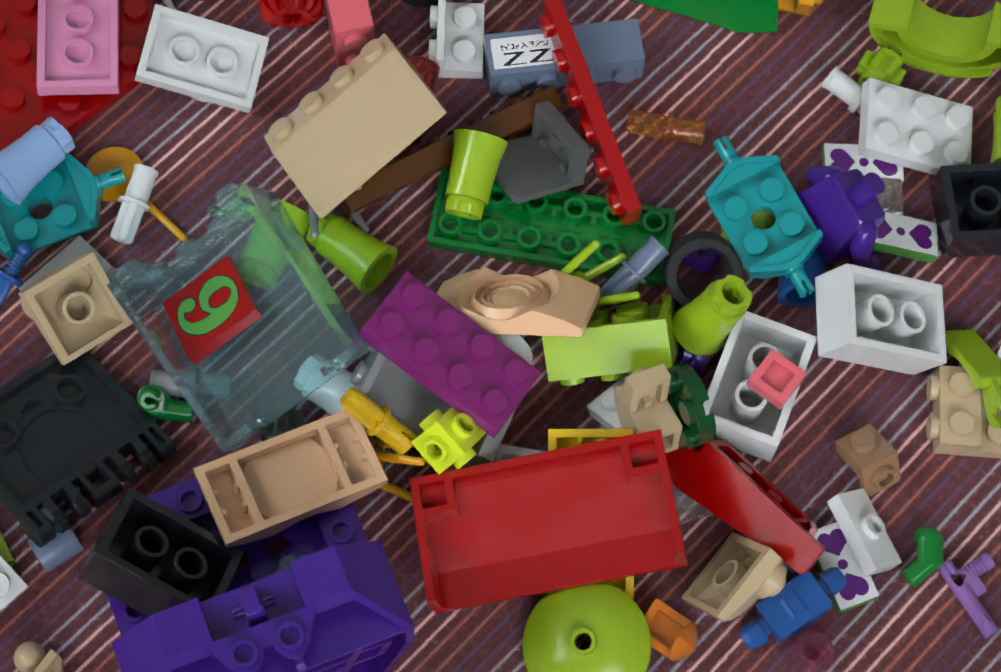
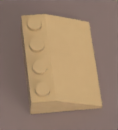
M384 33L378 39H373L366 43L361 49L360 54L348 65L337 68L330 76L329 81L320 89L307 94L301 100L299 107L292 113L275 121L264 138L278 162L315 213L322 219L447 112L412 63Z

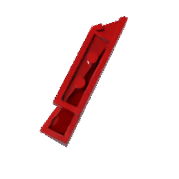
M713 440L688 450L682 449L679 444L678 449L666 453L671 481L674 487L747 538L770 547L783 559V563L799 574L807 573L826 550L825 546L814 538L818 531L816 524L727 440Z

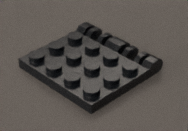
M89 351L66 365H62L53 353L0 387V501L19 521L26 535L40 548L57 537L55 530L62 534L70 528L66 515L53 501L63 496L67 506L78 517L84 519L92 512L87 500L95 508H100L123 491L121 482L127 487L137 482L136 472L122 456L127 450H130L133 459L147 472L157 468L158 462L164 463L177 454L176 446L171 438ZM78 485L81 493L76 489L75 486Z

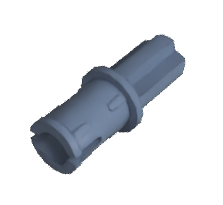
M651 235L627 262L624 259L621 261L623 266L600 288V297L629 293L640 282L645 284L644 278L670 253ZM619 303L610 304V305H608V306L614 308V307H616Z

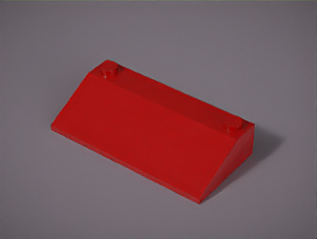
M661 429L445 471L441 474L434 473L409 478L426 599L436 614L688 566Z

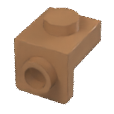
M871 424L835 441L837 454L859 476L860 487L865 490L868 497L888 489L900 481L901 475L897 451Z

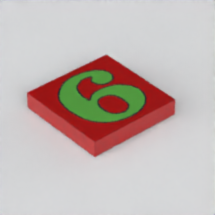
M229 256L223 258L162 302L188 359L195 365L263 317L236 263Z

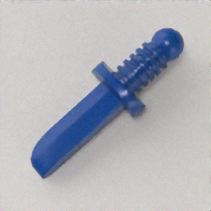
M22 242L18 245L16 253L14 252V256H11L12 260L10 259V263H7L8 266L5 267L6 270L0 267V307L13 285L19 288L24 282L17 275H20L19 272H22L23 265H26L25 262H28V257L33 253V247L28 242Z

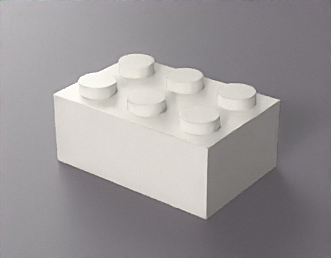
M848 263L815 277L818 356L911 375L947 363L942 285Z
M746 311L745 315L730 331L707 393L710 400L703 403L706 416L714 413L716 423L714 440H727L736 450L771 462L780 443L800 385L780 410L746 386V384L772 349L805 371L817 339L816 336Z

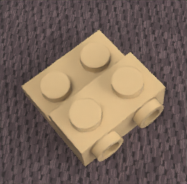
M940 365L934 375L928 377L926 387L927 400L933 401V415L928 416L926 425L927 439H933V453L1001 459V428H994L987 419L982 389H974L972 387L970 376L964 367ZM998 408L997 415L1001 419L1000 410Z

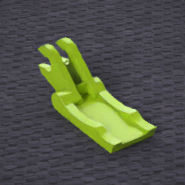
M974 329L945 331L947 353L956 358L966 369L970 376L972 387L974 389H982L987 419L994 428H1001V419L997 415L998 408L1001 414L1000 358Z

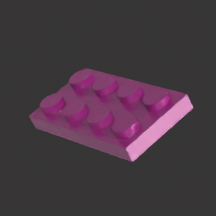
M408 272L404 274L357 335L459 413H465L470 416L475 425L493 438L500 432L541 374L539 370Z

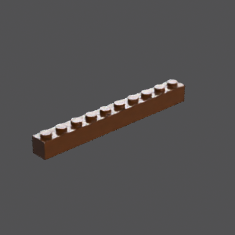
M541 86L531 92L532 96L526 99L523 96L518 97L510 102V107L503 109L500 106L489 112L490 116L482 119L481 116L473 119L468 123L469 126L464 129L485 132L505 140L533 125L535 104L549 100L559 112L564 106L553 86L547 89ZM459 126L447 133L448 137L442 140L436 137L426 143L427 147L421 150L418 147L405 153L406 157L397 160L395 157L389 161L384 168L380 169L362 184L360 190H355L340 203L346 216L358 212L451 166L453 132L455 129H461V127Z

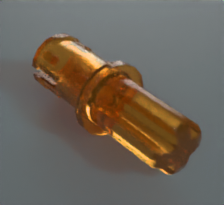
M633 110L628 115L626 128L627 132L631 134L663 139L662 143H667V140L702 146L706 121L701 122L671 117V112H668L667 116Z

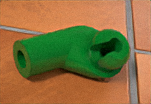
M153 384L145 385L138 391V404L151 418L192 423L194 402L173 400L159 386Z
M922 526L914 534V541L917 542V559L900 572L907 583L913 588L940 568L944 562V540L936 528Z

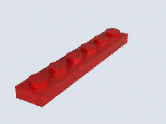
M544 0L543 13L538 17L539 25L544 38H551L555 50H552V58L557 72H564L568 82V85L565 86L568 102L571 108L577 107L582 119L579 121L581 136L587 143H591L596 156L592 157L596 175L599 179L605 178L610 191L606 193L609 209L613 216L619 215L623 226L638 222L642 206L562 0Z

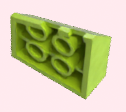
M670 293L662 294L663 303L648 306L647 302H642L641 299L625 302V304L615 307L616 312L608 313L607 307L598 306L595 307L582 337L542 336L548 381H560V384L563 386H571L583 383L587 377L601 376L603 381L619 380L626 377V373L634 372L643 367L651 368L664 363L666 368L673 367L678 351V341L673 333L672 324L676 313L675 299Z

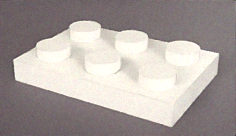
M155 4L135 81L249 113L252 108L269 37Z
M869 78L862 84L858 154L932 175L937 174L940 166L971 164L973 107Z

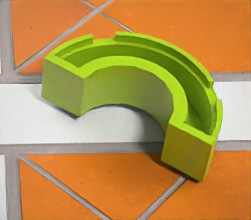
M874 0L868 22L870 33L881 48H888L889 46L898 52L904 64L919 70L954 78L992 76L993 69L1001 67V3L996 2L993 9L984 15L966 18L953 17L937 12L928 7L922 0Z

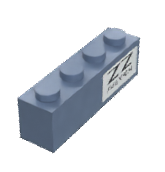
M638 18L571 25L594 85L598 82L607 81L628 83L636 78H642L645 55ZM541 29L485 34L483 55L489 94L500 93L501 95L509 96L524 90H534L541 86H544L545 89L551 86L557 89L558 87L568 85L564 72L558 73L552 58V50H555L551 38L545 39Z

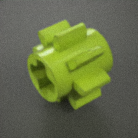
M879 48L875 54L867 50L855 70V73L860 75L858 82L861 86L869 78L900 86L903 77L907 73L906 70L901 68L903 65L902 58L888 48Z

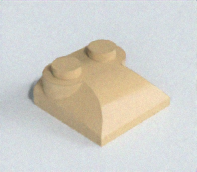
M87 252L64 263L30 283L18 293L21 297V306L24 313L35 321L62 365H66L133 324L94 252Z
M732 532L681 599L723 622L730 621L750 608L757 598L764 599L777 595L786 584L787 567L784 565L783 559L770 547Z

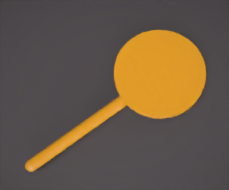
M108 147L94 154L88 161L86 168L91 171L92 175L96 174L98 176L120 166L125 176L126 183L104 189L105 196H102L101 200L119 202V196L125 195L134 171V165H143L141 159L133 151L123 147ZM148 200L149 212L179 240L186 242L188 236Z

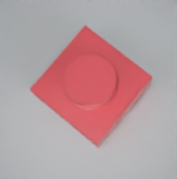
M772 349L748 379L746 386L781 410L804 380L807 373Z

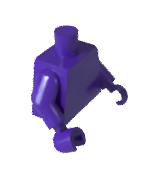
M839 166L811 167L807 172L806 180L809 188L798 193L797 196L817 230L820 229L823 233L822 241L818 245L817 250L825 264L852 257L850 264L881 271V262L873 252V248L878 235L877 228L885 219V212L877 200V197L885 190L882 178L874 172H869L863 176L862 172L858 169L844 172Z

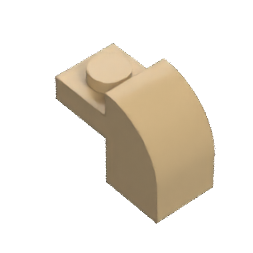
M664 363L651 368H639L625 377L624 384L614 388V400L622 428H632L633 434L661 429L665 451L668 453L679 448L683 426L667 400L671 375Z

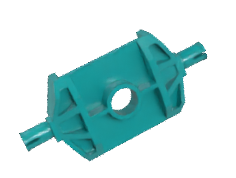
M728 136L721 137L722 141L717 139L713 146L724 162L721 173L705 192V199L732 247L738 254L749 277L765 279L785 276L786 279L790 278L800 298L806 297L807 293L810 295L816 289L805 273L803 264L817 249L822 241L823 233L820 229L817 230L780 166L778 155L742 158L738 156ZM759 211H767L774 216L775 223L769 229H758L751 220L754 214Z
M68 153L65 155V160L51 170L20 205L10 201L0 191V254L8 260H12L11 256H14L13 253H16L18 245L22 242L30 243L34 252L97 228L100 221L101 197L105 196L103 190L126 183L121 167L119 166L98 176L96 174L92 175L91 171ZM47 204L52 207L51 213L44 219L31 217L32 210L38 205Z

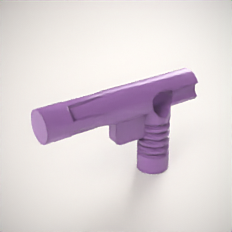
M988 553L982 554L960 569H957L951 559H949L937 570L984 638L988 639L1000 629L978 599L979 596L987 591L979 576L994 568L995 563ZM951 576H960L963 579L961 586H957Z

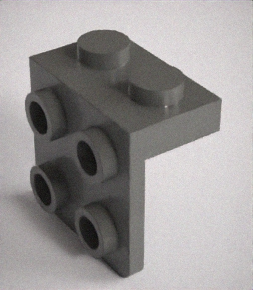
M549 100L535 104L531 135L507 141L508 146L495 177V181L514 203L527 202L583 185L587 161L590 158V147L586 140L578 135L568 123L567 118L560 114Z

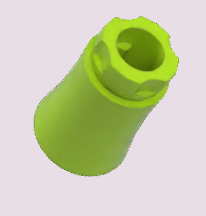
M454 130L452 160L445 191L447 196L446 213L470 220H481L485 205L489 203L499 164L508 146L506 140L476 130Z
M332 211L322 219L318 216L319 235L317 238H312L309 225L308 233L305 237L306 241L315 247L318 254L331 262L348 277L361 293L367 294L377 288L391 271L397 258V248L371 236L343 216L338 217Z
M727 275L724 279H718L712 282L693 301L677 310L672 320L673 333L683 348L699 356H709L720 350L730 331L745 315L747 308L751 304L752 292L746 287L744 280L734 275Z

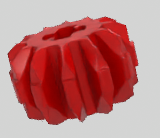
M258 0L262 21L270 23L271 27L282 26L286 30L290 27L300 29L303 25H313L315 20L322 17V10L324 8V0Z

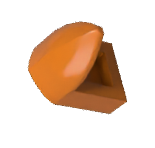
M656 598L644 615L650 629L651 648L671 661L682 660L696 651L698 640L697 628L692 621Z

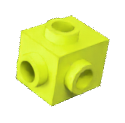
M453 407L449 408L445 413H442L437 408L419 424L423 432L411 443L420 452L422 458L438 474H441L452 464L456 469H460L477 454L472 447L486 432L475 425L470 416L465 413H459Z

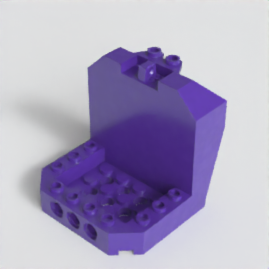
M196 478L147 496L222 539ZM353 502L341 509L315 514L300 520L274 536L235 546L243 550L244 555L247 556V567L242 572L234 574L226 593L199 602L198 598H194L148 617L107 594L121 637L112 643L121 672H389L415 640L413 622L381 541L368 542ZM273 538H282L288 543L287 552L279 558L269 557L264 552L266 543Z

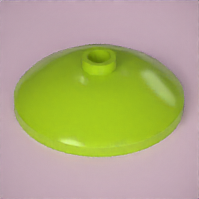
M604 582L552 591L546 594L534 607L526 622L522 643L524 662L528 672H646L650 662L652 647L650 629L639 606L625 592ZM582 634L589 635L592 640L590 647L586 650H580L576 646V640Z

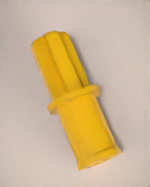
M356 387L349 388L341 397L340 404L342 408L365 426V432L369 436H377L397 454L401 455L413 446L411 442L416 438V433L392 416L390 408L387 406L380 407Z

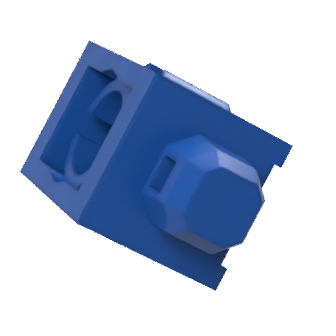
M831 567L817 575L818 580L814 578L810 571L798 575L785 584L784 588L777 595L767 597L755 605L756 610L753 613L759 621L756 622L753 619L746 624L739 633L740 639L749 650L757 649L767 643L768 636L779 647L830 612L833 602L828 595L834 597L840 592L847 582L846 577L838 567Z

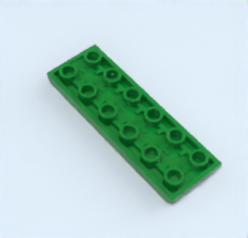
M441 170L427 237V244L436 249L555 270L564 268L594 240H598L600 246L574 270V272L580 271L585 273L620 253L626 255L625 261L627 262L651 235L668 251L676 210L641 204L642 211L638 222L623 226L619 215H612L607 198L563 190L527 202L514 203L494 180L489 203L485 205L481 220H470L445 212L447 202L445 191L450 171ZM663 260L644 278L646 283L642 284L640 282V285L652 287L664 285ZM619 263L597 277L610 279L623 264Z

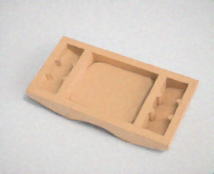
M484 267L459 274L444 281L437 294L490 334L582 337L600 298V287L582 278L553 269L531 277L521 274L503 275Z
M345 410L193 468L226 548L274 536L300 520L315 514L341 509L372 493L388 482L362 424Z

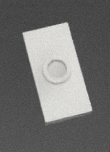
M863 488L837 494L827 501L865 577L891 570L902 563L885 530L883 521L877 515Z

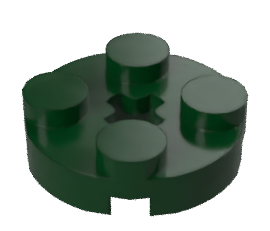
M681 363L667 368L671 375L667 400L683 426L679 442L682 449L688 450L713 441L716 434L714 413L707 416L705 414L702 402L710 399L700 377L688 364L682 366Z

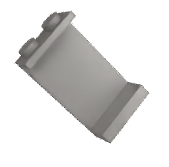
M369 344L366 345V349L371 352L366 362L362 360L357 365L349 382L380 407L387 406L390 408L391 415L416 433V437L423 432L419 424L438 408L442 413H445L451 408L449 404ZM513 414L495 438L486 433L472 447L477 454L463 465V468L494 461Z

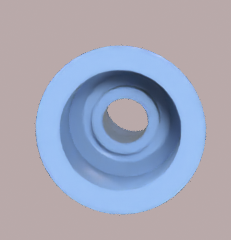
M49 117L40 126L35 125L23 136L0 151V191L17 205H20L34 187L51 170L65 160L66 154L75 148L73 138L69 132L54 118Z

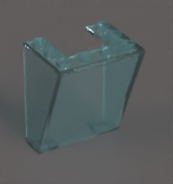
M235 183L229 184L214 196L216 202L208 207L207 211L211 216L217 218L207 225L208 232L198 240L191 238L178 246L174 251L177 256L168 263L132 259L120 266L115 271L117 277L107 284L113 296L222 452L238 449L369 352L365 342L357 336L359 332L277 194L241 183L238 185ZM229 256L236 263L263 317L195 365L188 359L162 302L223 258Z

